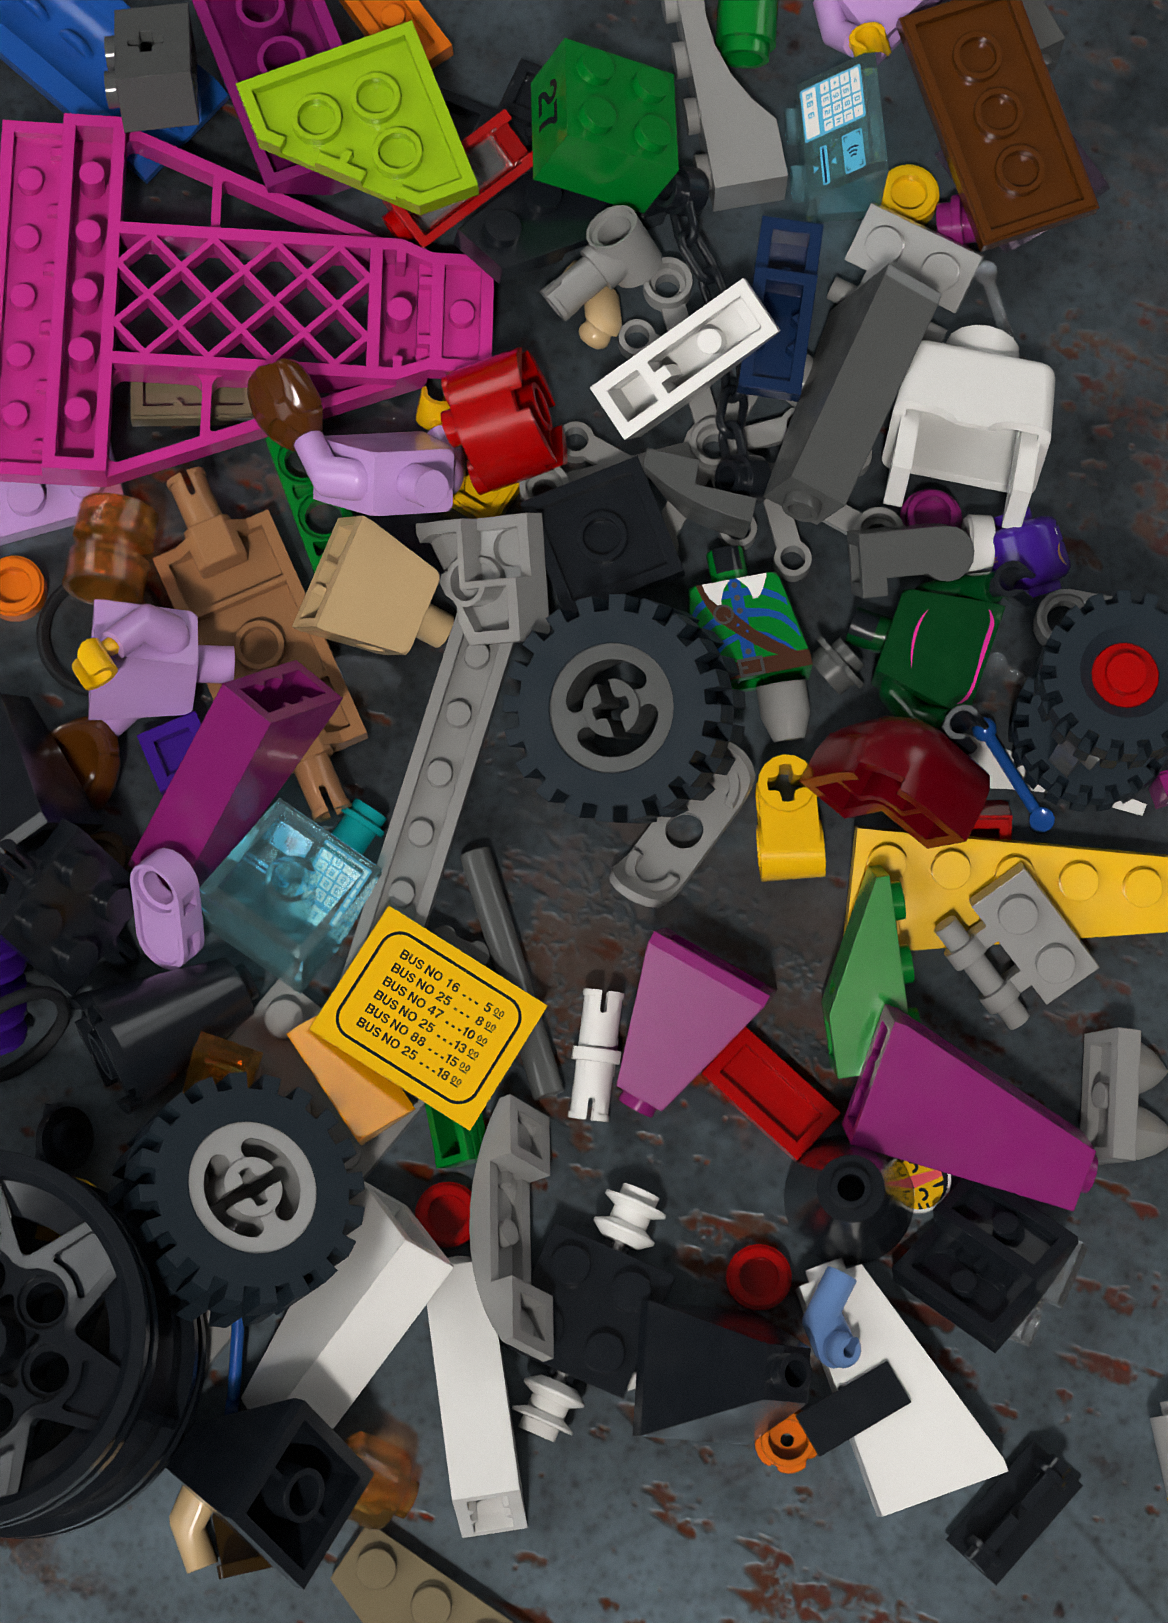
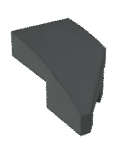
M647 448L643 470L680 514L699 525L741 539L745 538L752 522L757 498L697 485L695 480L700 460Z

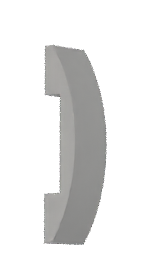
M509 1094L499 1098L489 1120L477 1158L470 1202L469 1232L471 1259L477 1290L483 1308L500 1339L544 1362L554 1359L553 1296L531 1285L530 1183L550 1176L549 1117Z

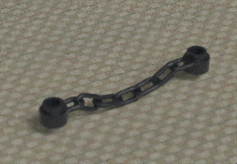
M679 165V171L657 196L655 202L667 214H670L677 246L691 271L698 279L699 290L706 305L713 300L708 285L716 282L720 294L728 289L717 261L699 234L697 215L702 212L707 203L709 183L706 174L700 168ZM679 216L688 218L690 229L682 230ZM694 244H696L708 264L703 270L689 249ZM741 363L736 366L737 386L730 385L729 372L721 377V393L715 423L719 431L718 443L722 462L716 469L714 482L716 489L757 498L755 505H759L766 499L763 495L771 476V469L765 458L759 455H749L743 431L748 412V399L746 394L737 393ZM739 401L737 420L725 421L727 404H734ZM727 439L736 441L738 454L730 455Z

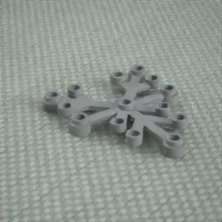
M663 257L658 272L651 280L643 284L644 298L652 308L661 311L667 332L689 317L686 304L691 297L693 281L688 266L681 260L673 257ZM663 282H670L675 284L679 291L676 295L667 298L659 295L656 288ZM633 319L621 327L618 338L619 350L629 360L661 336L655 333L653 327L648 322L641 319ZM639 332L648 338V343L642 348H633L626 343L625 339L631 333ZM709 387L688 403L694 425L688 430L684 442L656 450L700 460L695 484L707 487L709 481H711L712 487L716 489L714 477L718 465L722 462V457L710 458L702 450L703 446L708 442H718L719 431L715 423L717 410ZM746 395L748 399L747 417L760 396ZM739 401L734 404H727L725 421L737 420ZM795 407L787 410L782 417L744 427L743 433L749 455H754L751 453L753 451L783 443L787 432V425L791 421ZM579 421L569 422L562 426L565 439L572 434H579L587 440V445L579 451H572L567 448V462L576 464L586 461L594 466L568 473L557 467L549 472L521 481L519 484L520 499L522 502L534 497V491L540 486L547 485L555 489L637 455L643 468L646 452L631 456L594 436L591 428L585 423ZM727 439L730 455L738 454L736 441ZM872 450L868 455V458L862 468L859 477L864 475L870 466V462L872 459ZM768 462V464H769V466H770V469H771V473H772L773 468H774V465H775V462H774V463H769V462ZM766 498L763 501V506L776 547L773 560L774 571L784 581H799L809 572L812 561L811 552L801 542L795 520L783 511L782 506ZM668 501L661 515L678 554L677 536L687 518L680 514ZM845 505L822 521L845 535L850 530L903 525L901 518L888 508L874 507L861 513L848 505ZM752 518L749 527L750 533L745 539L735 540L729 535L719 532L721 544L724 547L741 546L743 551L749 549L756 539L757 524L755 519ZM788 552H795L803 558L804 565L797 570L787 569L781 563V557Z

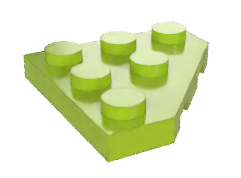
M412 20L236 83L238 95L258 146L262 150L420 216L479 195L477 180Z

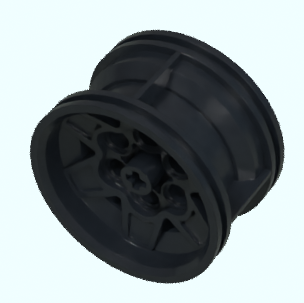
M0 1149V1263L4 1265L6 1277L0 1289V1401L8 1398L12 1403L14 1414L9 1427L0 1432V1537L39 1539L68 1534L110 1517L136 1499L164 1471L171 1460L174 1450L181 1440L185 1438L199 1404L206 1366V1332L203 1314L192 1322L175 1315L181 1302L177 1297L172 1295L160 1305L156 1303L153 1288L155 1280L150 1276L149 1269L138 1244L128 1227L121 1220L124 1217V1211H114L108 1204L107 1192L89 1185L44 1161ZM17 1223H30L48 1227L61 1237L36 1252L27 1255ZM61 1289L65 1297V1306L62 1314L56 1320L47 1323L43 1316L45 1298L51 1292ZM104 1299L110 1326L108 1357L84 1340L80 1334L88 1326L93 1312ZM59 1357H65L69 1365L68 1379L63 1387L52 1392L47 1384L46 1375L48 1368ZM42 1419L75 1426V1429L55 1448L40 1458L29 1462L33 1439L41 1428Z

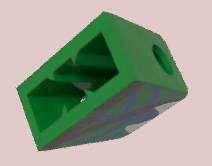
M725 546L708 552L706 559L711 583L694 586L689 589L688 613L700 620L697 624L700 628L714 631L724 644L717 649L720 655L734 659L740 675L730 678L732 689L748 692L756 690V687L772 683L809 680L813 666L811 654L776 572H767L748 576L744 552L741 546Z

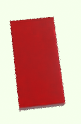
M747 1027L701 1073V1077L794 1162L804 1155L841 1114L839 1110Z

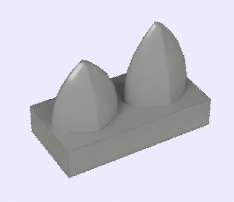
M1117 1027L1084 1034L1080 1130L1083 1131L1096 1150L1095 1156L1098 1158V1165L1144 1159L1156 1155L1168 1147V1125L1157 1115L1138 1106L1139 1094L1152 1089L1168 1073L1163 1062L1154 1051L1141 1043V1030Z

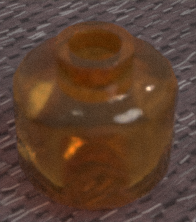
M365 1431L351 1434L343 1441L375 1474L347 1520L365 1529L375 1531L384 1528L393 1519L394 1515L404 1519L416 1500L420 1486L418 1481L411 1478L413 1461L409 1452Z

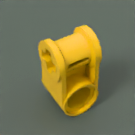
M783 754L770 759L761 769L756 783L755 799L758 825H756V842L761 882L826 876L824 835L822 823L818 815L817 796L799 782L808 764L795 755ZM778 775H788L790 785L801 786V788L795 790L792 801H782L779 791H769V788L775 786Z

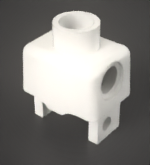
M971 325L961 327L951 333L946 344L922 340L899 388L883 450L882 462L889 468L883 504L902 507L911 473L1006 492L1007 497L1002 528L1022 527L1031 494L1036 489L1051 441L1055 393V373L1053 369L1041 362L1019 358V346L1014 338L1003 330L991 326Z

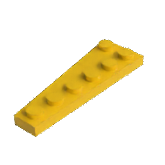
M855 825L844 934L865 872L869 866L881 865L890 875V882L900 881L905 900L906 919L896 921L899 945L908 944L910 951L946 948L934 932V929L942 920L954 915L966 931L979 923L981 918L972 908L969 899L1020 862L1024 864L1079 938L1168 932V855L969 836L966 842L927 849L905 830Z

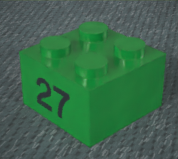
M564 38L531 82L533 180L613 205H627L634 211L643 214L679 171L674 74Z

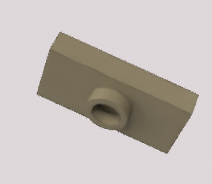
M131 382L132 427L200 426L202 392L196 386ZM221 387L213 393L211 426L237 425L254 419L246 387Z

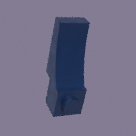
M762 216L751 287L781 331L741 362L737 393L799 402L818 278L817 271L823 224Z

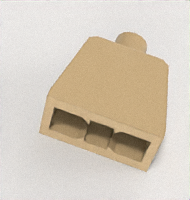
M353 516L337 519L292 627L301 632L377 654L406 655L411 650L415 638L435 648L443 645L450 635L454 616L430 603L440 581V574L435 568L371 519L365 516Z

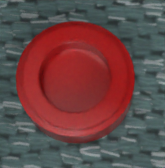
M441 1182L431 1186L421 1195L416 1205L415 1217L439 1248L454 1249L470 1241L469 1222L472 1192L458 1183Z
M754 1244L744 1247L733 1256L727 1267L725 1280L730 1296L738 1305L751 1311H766L777 1306L786 1297L791 1287L792 1273L787 1259L781 1252L768 1245Z

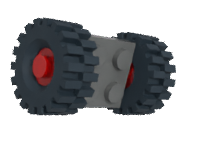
M1116 590L1112 599L1105 600L1103 593H1099L1089 597L1082 608L1079 609L1075 605L1064 615L1061 623L1058 626L1056 625L1039 656L1033 675L1028 677L1013 705L1010 714L1013 717L1012 723L1008 728V742H1014L1015 750L1011 756L1016 768L1024 766L1028 772L1024 780L1032 789L1039 784L1048 791L1044 797L1047 801L1056 805L1060 799L1071 802L1069 810L1083 812L1087 805H1096V812L1109 810L1118 801H1122L1124 804L1135 798L1141 789L1147 787L1168 758V613L1156 607L1160 599L1159 596L1146 592L1142 600L1137 601L1131 600L1132 590Z

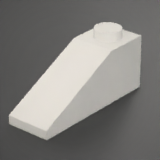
M742 278L592 385L590 389L624 440L641 437L691 402L781 330L746 278Z

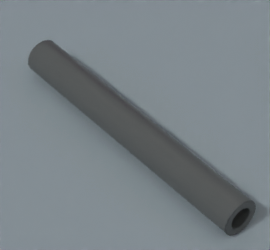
M483 847L466 852L460 856V860L494 971L536 998L490 847ZM541 1016L519 1051L534 1100L552 1097L565 1091Z

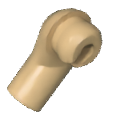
M577 260L573 261L567 267L566 270H568L572 265H574L577 262ZM607 286L584 304L586 321L579 327V336L582 341L594 349L606 348L610 343L611 337H617L622 327L619 296L614 288L610 290Z
M182 1485L169 1515V1522L186 1572L189 1574L219 1561L206 1528L213 1512Z

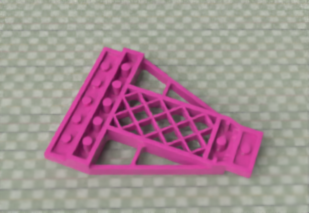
M64 113L63 123L2 120L0 149V482L111 487L269 437L258 426L255 419L221 430L211 431L212 395L221 387L247 388L251 374L259 366L274 363L283 358L289 359L303 346L319 363H298L309 374L318 393L330 394L321 398L323 419L421 389L423 386H426L427 378L441 379V377L449 375L450 372L492 357L494 279L466 254L436 253L404 239L382 238L282 193H268L266 187L260 183L142 131L124 133L122 117ZM139 154L213 187L210 227L124 222L126 164L128 156ZM224 194L232 195L315 233L221 228L222 196ZM145 254L158 255L171 269L170 272L149 289L128 269ZM177 256H185L187 258L181 262ZM218 258L234 275L211 293L192 271L206 259ZM240 260L250 261L246 265H243V263ZM270 262H282L294 274L296 279L274 297L254 275ZM303 264H313L308 269L303 266ZM332 266H344L359 281L338 300L317 280L318 277ZM121 278L138 298L118 314ZM182 280L201 302L180 320H177L158 299ZM244 284L264 306L241 324L224 307L222 302ZM307 288L327 310L304 328L284 306ZM368 292L365 330L347 309ZM149 308L168 329L144 348L125 326ZM212 312L232 333L208 352L188 330L208 313ZM274 315L294 337L271 355L251 334ZM335 319L357 340L336 359L314 338ZM116 336L131 352L116 351ZM179 339L194 356L160 353ZM242 343L256 359L226 358L224 356ZM365 351V366L349 365ZM125 381L196 386L202 392L200 436L119 462L111 461L109 455L113 390L115 386Z

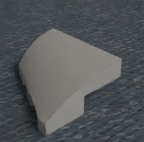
M520 513L477 519L460 518L416 524V535L419 542L431 543L444 570V573L440 575L439 583L445 596L453 600L457 606L459 614L458 623L470 646L524 642L532 631L546 634L550 632V624L545 619L549 616L542 513Z

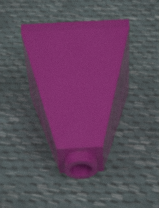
M667 927L654 931L647 944L616 1086L623 1089L618 1099L631 1109L650 1118L653 1117L657 1109L662 1112L771 1002L777 989Z

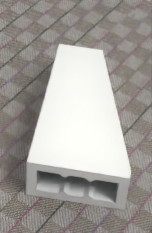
M365 1181V1190L349 1200L350 1205L365 1207L362 1225L347 1235L355 1240L356 1243L349 1257L334 1266L338 1271L327 1282L291 1305L287 1310L241 1397L247 1409L298 1398L305 1400L334 1429L454 1268L407 1205Z
M449 1257L448 1260L454 1268L427 1303L451 1496L462 1538L528 1528L501 1339L492 1327L483 1308L477 1290L471 1257Z
M840 1258L805 1271L809 1283L801 1285L795 1290L803 1313H805L827 1266L836 1268L857 1280L842 1313L853 1337H857L861 1343V1355L858 1361L849 1368L833 1369L822 1363L832 1393L838 1391L839 1385L846 1386L887 1361L911 1401L908 1405L849 1439L877 1517L892 1514L1008 1472L1005 1460L862 1264L846 1269L843 1259Z

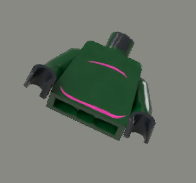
M1013 560L1002 564L996 572L968 573L953 581L932 580L920 583L914 590H903L893 619L857 607L845 642L881 654L871 684L879 689L880 700L894 717L917 718L936 727L967 754H972L978 747L964 733L974 726L982 727L983 729L989 728L988 723L978 710L972 707L1006 607L997 603L1004 597L1015 607H1027L1033 597L1024 590H1013V588L1020 579H1032L1036 577V574L1021 562Z

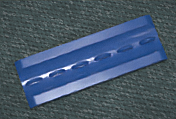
M0 0V59L63 113L121 117L120 108L109 109L107 103L104 71H108L105 57L104 36L114 35V10L131 9V7L123 0ZM197 64L199 125L145 130L142 132L182 149L230 99L229 94L212 75ZM131 154L127 158L126 167L148 184L164 165L139 154Z

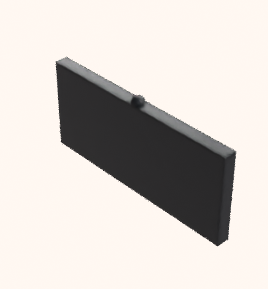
M886 1361L848 1385H839L838 1391L797 1414L795 1417L820 1457L908 1405L911 1401Z

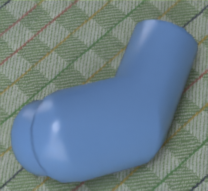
M827 1266L803 1315L802 1325L815 1356L827 1367L844 1369L854 1365L861 1355V1343L857 1337H853L842 1313L857 1280L836 1268Z

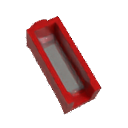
M503 109L461 141L477 180L479 195L421 216L382 200L389 212L381 218L395 238L404 239L425 248L533 167V152H528L507 123L512 117L506 109Z

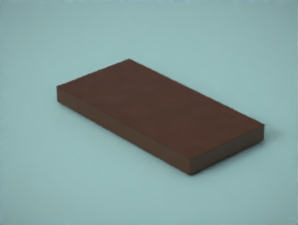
M953 0L898 19L896 24L898 33L980 252L1096 214L1100 208L1022 0Z

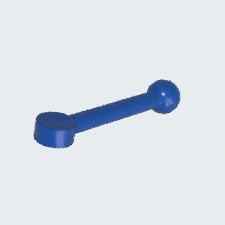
M983 717L988 723L989 728L983 729L982 727L974 726L972 727L973 736L977 740L986 743L1030 813L1028 818L1030 828L1040 834L1048 832L1055 823L1053 813L1050 809L1040 807L996 737L997 726L995 722L988 717Z
M242 1317L231 1325L228 1390L224 1415L241 1411L240 1393L245 1329Z

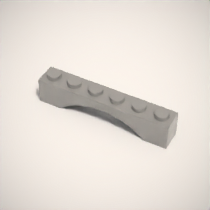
M661 0L665 23L676 22L679 42L671 43L673 67L677 80L687 78L690 98L682 99L684 123L688 136L698 134L701 154L693 155V165L696 168H700L707 176L713 212L785 200L788 172L777 119L755 102L730 73L715 46L706 17L704 0Z

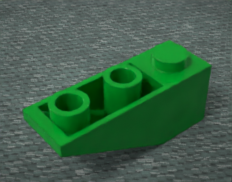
M881 865L867 867L821 1001L829 1063L838 1079L860 1075L885 1004L900 1009L921 1023L917 1007L907 1008L904 984L914 983V967L909 945H899L896 921L906 919L902 886L900 881L890 882V875Z

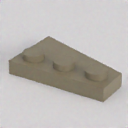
M368 1522L330 1577L362 1623H514L371 1522Z

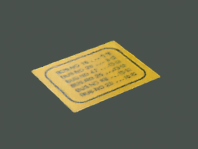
M388 906L309 1030L470 1131L548 1005L391 906Z

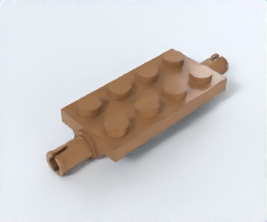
M193 467L187 469L186 471L195 490L194 494L191 495L181 473L172 476L167 481V487L172 492L187 526V530L184 532L185 540L175 549L152 558L173 608L192 611L197 615L198 645L234 646V680L297 660L343 698L337 710L292 772L295 774L305 796L313 821L323 822L331 819L322 797L323 793L328 794L337 816L343 813L340 811L341 809L351 808L352 804L343 790L330 757L335 752L368 739L367 731L326 639L301 632L292 627L306 594L269 510L267 509L246 519H231L228 514H222L206 478L207 474L204 468ZM206 683L213 700L223 683Z

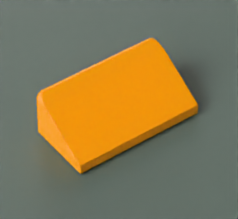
M315 1016L296 1026L286 1034L357 1142L362 1146L416 1109L401 1087L310 1031L309 1028L317 1017Z

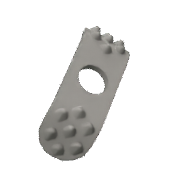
M729 742L724 754L735 760L728 774H714L708 781L715 790L704 801L689 800L685 804L689 811L678 815H691L702 823L703 834L697 844L689 848H678L672 845L667 839L666 832L668 825L676 817H657V822L650 824L628 855L612 868L609 874L610 883L628 900L652 908H660L667 905L686 885L738 814L750 794L756 775L751 760L737 745Z

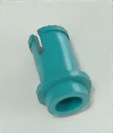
M355 798L351 803V808L347 807L340 810L344 815L325 843H329L358 863L375 836L379 838L384 836L385 832L381 830V827L387 818ZM319 853L317 854V856L313 857V859L311 860L312 862H315Z

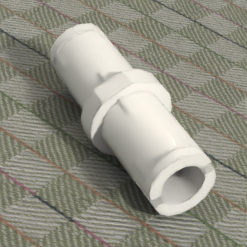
M584 988L578 1046H573L571 1059L576 1060L570 1111H568L567 1117L586 1119L588 1100L592 1098L590 1120L609 1122L610 1116L608 1114L615 1065H620L621 1052L617 1051L622 1002L625 999V994L614 991L606 992L605 1007L602 1013L600 1011L602 990Z

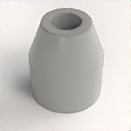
M792 680L756 687L760 718L773 742L805 738L811 712L806 680Z

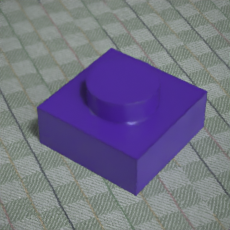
M196 711L136 735L162 796H164L201 726Z

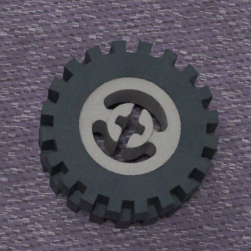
M247 1072L228 1073L216 1085L213 1077L196 1082L184 1094L181 1091L146 1122L128 1141L127 1145L131 1148L117 1159L112 1176L123 1180L108 1193V1204L114 1211H124V1217L121 1220L128 1227L138 1244L149 1269L150 1276L155 1280L153 1288L156 1303L160 1305L172 1295L177 1297L181 1302L175 1315L187 1321H194L207 1310L210 1311L209 1327L227 1328L241 1317L243 1326L260 1323L274 1313L278 1315L327 1282L338 1271L334 1266L349 1257L356 1243L355 1240L347 1235L362 1225L365 1207L350 1205L349 1200L365 1190L362 1171L347 1173L344 1163L357 1154L350 1138L335 1144L328 1130L339 1121L328 1108L316 1117L305 1109L313 1097L311 1094L300 1087H296L286 1097L278 1095L280 1078L264 1074L249 1088L247 1086ZM206 1173L209 1177V1184L204 1191V1175ZM266 1174L271 1178L274 1184L267 1187L253 1199L245 1198L232 1205L217 1218L210 1210V1207L218 1204L231 1192L239 1193L251 1187ZM278 1204L280 1206L279 1218L275 1212V1208Z

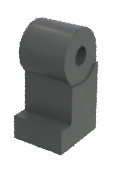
M941 523L847 531L851 594L862 598L888 596L887 578L925 575L940 581L959 579L968 572L973 563L975 551L972 540L963 530Z

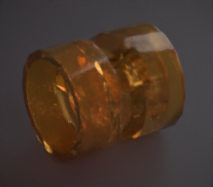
M93 493L83 497L78 506L72 533L77 544L72 545L68 551L62 578L63 588L72 597L94 605V599L140 604L144 598L150 570L148 561L142 555L153 553L160 523L158 513L144 502L121 494Z

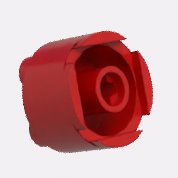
M522 347L508 350L441 377L443 393L450 406V409L442 411L440 414L442 426L453 448L463 445L469 459L467 460L468 474L474 489L479 495L500 490L554 470V468L567 463L568 453L563 427L559 425L552 428L553 424L549 408L556 406L539 365L528 350L522 352Z

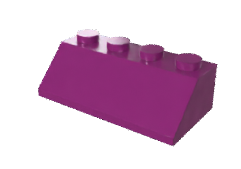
M191 0L267 192L334 195L353 188L260 149L236 87L238 82L343 45L325 0Z

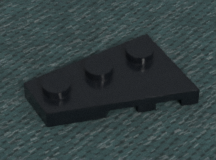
M532 169L458 228L453 244L497 283H501L562 261L565 253L588 245L586 232L590 222L597 214L615 205L533 180ZM655 200L643 214L635 211L646 230L663 224L667 215L662 207L656 204Z

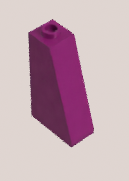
M297 660L223 683L133 852L128 865L134 869L136 865L155 850L161 848L171 849L182 855L192 866L197 875L200 893L210 889L337 710L343 698ZM157 874L162 884L172 892L167 882Z
M887 1004L884 1005L842 1122L850 1144L1074 1211L1080 1194H1086L1092 1188L1098 1170V1158L1095 1156L1096 1150L1083 1131L900 1009Z

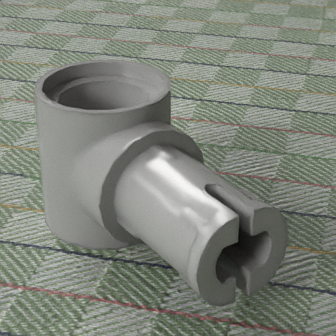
M615 205L597 214L587 228L586 239L589 244L580 251L582 258L556 280H553L540 290L548 304L565 322L606 286L610 290L617 285L622 288H634L651 280L658 272L662 264V254L635 211L627 205Z

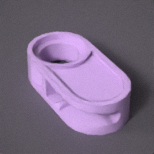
M161 848L151 853L131 871V894L136 934L141 948L158 966L168 970H175L182 967L188 960L200 952L204 946L205 935L200 888L197 875L190 863L174 850ZM157 874L167 882L172 892L162 884Z

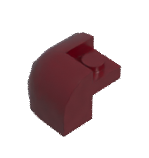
M891 716L848 725L830 733L814 752L799 782L844 819L882 811L927 849L966 842L983 810L990 791V775L938 728L917 718Z

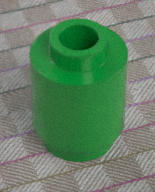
M718 0L715 45L721 51V56L726 65L741 69H753L762 67L769 62V53L776 48L778 0Z

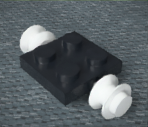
M623 1183L620 1193L607 1189L605 1193L614 1203L610 1216L594 1217V1222L600 1233L606 1238L613 1240V1242L606 1239L604 1244L555 1223L550 1231L531 1275V1285L553 1296L554 1359L542 1362L503 1341L501 1344L504 1348L550 1367L548 1374L553 1376V1379L542 1374L524 1378V1383L533 1392L528 1405L512 1406L511 1409L523 1414L518 1427L554 1443L559 1431L571 1436L573 1434L564 1422L568 1410L584 1408L585 1406L578 1391L565 1385L566 1382L573 1384L574 1379H577L624 1400L637 1370L641 1300L666 1302L676 1279L675 1275L628 1255L630 1249L626 1247L634 1250L653 1247L655 1243L646 1233L650 1220L666 1218L664 1213L655 1209L660 1198L631 1184Z

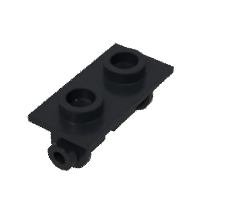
M1032 1440L1008 1467V1472L1000 1476L946 1538V1541L997 1586L1083 1485L1070 1474L1072 1470L1053 1453L1049 1455Z

